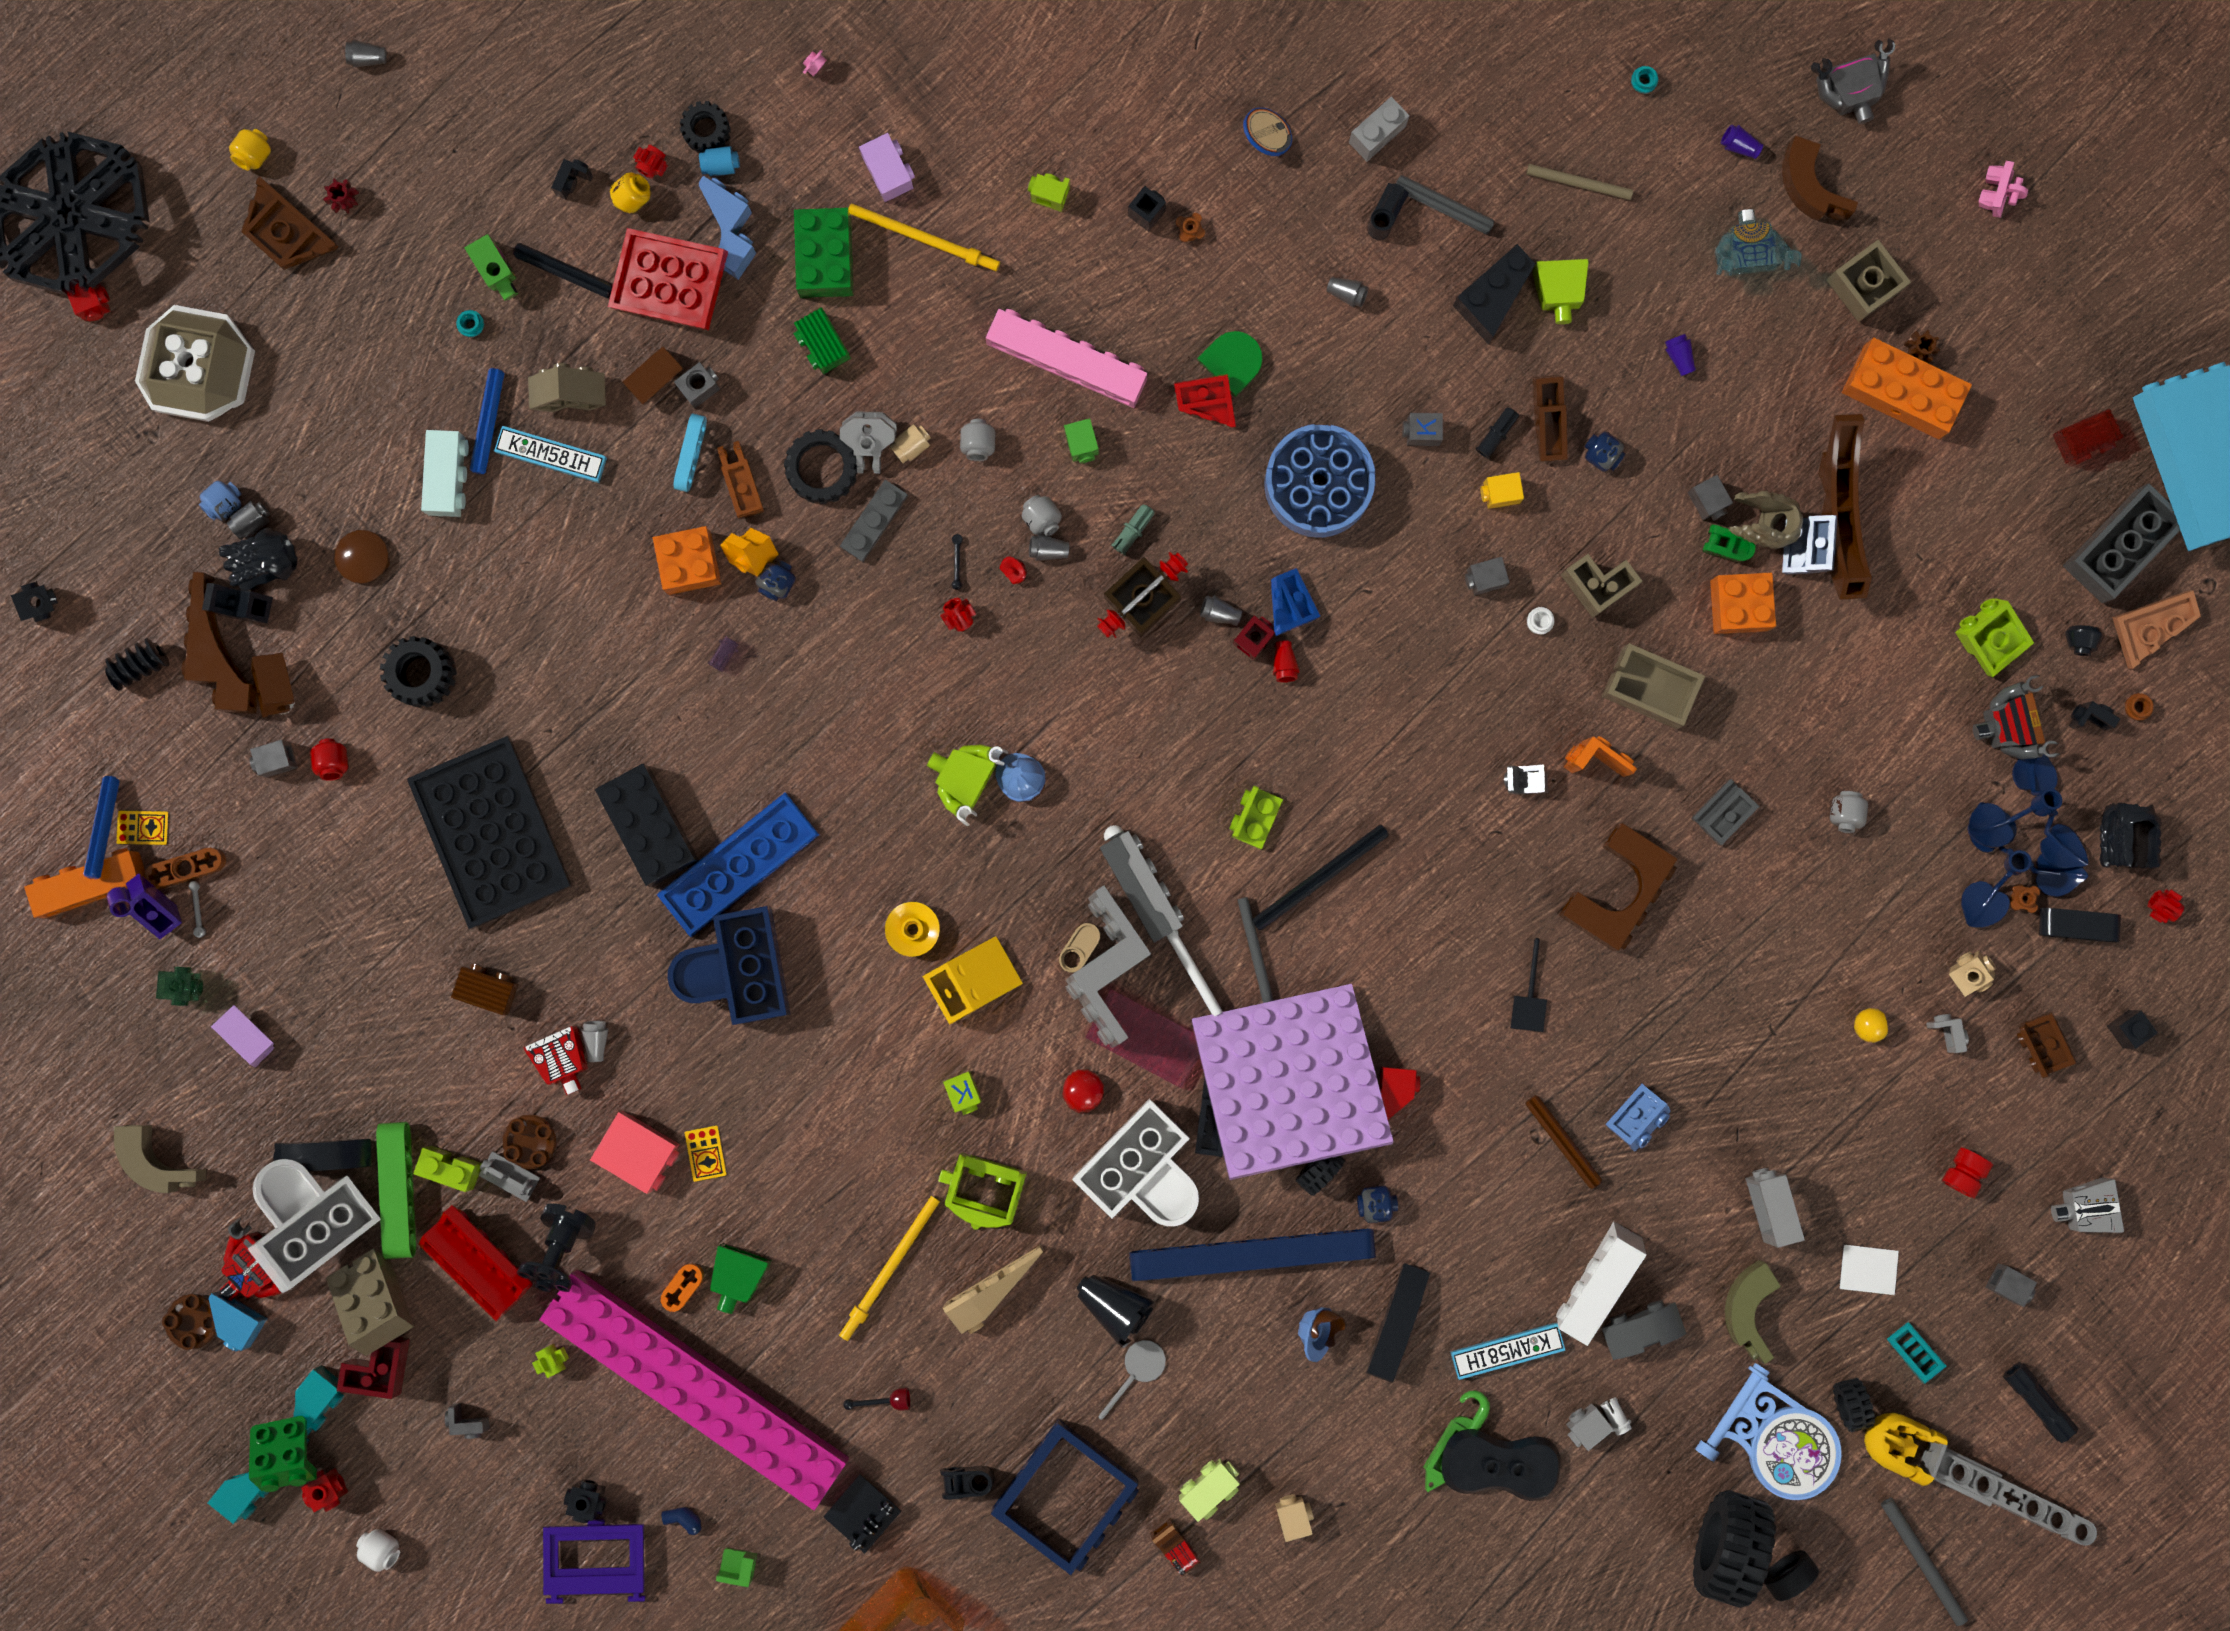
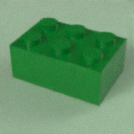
M794 209L796 290L799 297L854 296L852 225L849 209Z

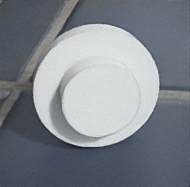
M1535 608L1527 616V626L1535 634H1546L1554 626V616L1547 608Z

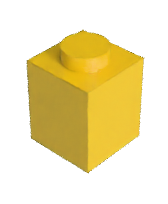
M1519 472L1487 477L1483 482L1484 486L1480 488L1482 501L1487 502L1488 509L1520 504L1524 499Z

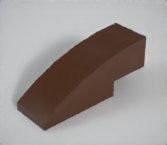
M1563 376L1532 377L1540 461L1567 460L1566 405L1564 404Z

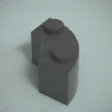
M1663 1300L1648 1304V1309L1630 1316L1623 1313L1610 1318L1611 1323L1604 1326L1602 1331L1613 1360L1645 1352V1347L1659 1342L1663 1346L1687 1334L1676 1303L1664 1304Z

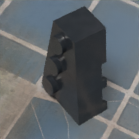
M1518 244L1457 296L1453 304L1454 308L1488 345L1535 266L1534 261Z

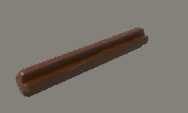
M1532 1096L1525 1103L1528 1109L1587 1186L1591 1189L1597 1187L1602 1182L1601 1177L1539 1096Z

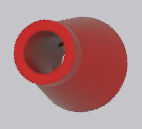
M1291 641L1276 642L1273 675L1276 676L1277 682H1293L1298 679L1297 674L1300 673L1292 649Z

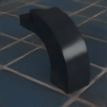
M371 1139L275 1143L273 1160H293L303 1165L307 1171L372 1166Z

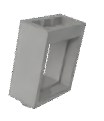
M1769 1168L1753 1171V1176L1745 1179L1763 1242L1779 1248L1804 1241L1786 1175L1778 1173L1776 1170L1769 1171Z

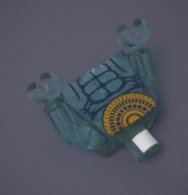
M1752 209L1738 212L1739 225L1732 226L1727 234L1721 237L1714 252L1718 265L1716 274L1721 275L1722 270H1724L1725 276L1775 271L1782 264V261H1784V269L1790 270L1791 263H1796L1800 267L1802 258L1801 253L1797 250H1792L1779 233L1772 229L1769 222L1756 223L1755 212Z

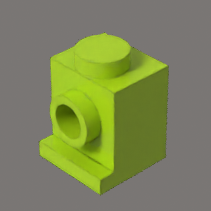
M1052 174L1032 176L1028 186V192H1031V202L1062 212L1070 190V179L1065 177L1064 181L1061 182L1058 177Z

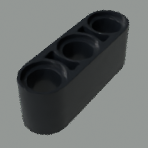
M2040 908L2039 936L2120 942V914Z

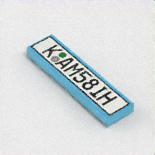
M505 426L501 428L494 450L497 454L596 483L600 482L607 460L606 456Z
M1555 1322L1450 1351L1457 1378L1460 1380L1565 1351L1560 1329H1558V1323Z

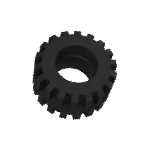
M409 636V640L405 638L398 640L399 645L392 644L389 647L392 650L391 653H384L382 657L386 659L385 664L380 663V670L384 671L380 678L382 682L386 683L384 686L385 690L391 693L393 698L407 705L421 708L422 706L431 707L433 702L439 704L443 701V695L448 696L451 693L448 688L450 685H455L456 681L452 679V675H457V672L452 667L455 662L448 655L449 652L445 648L427 638H418L416 636ZM426 657L431 665L430 676L423 685L411 687L406 679L407 668L413 660Z

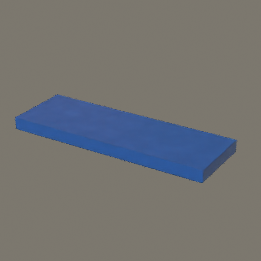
M785 792L660 891L657 896L686 933L693 937L713 921V916L721 915L820 835Z

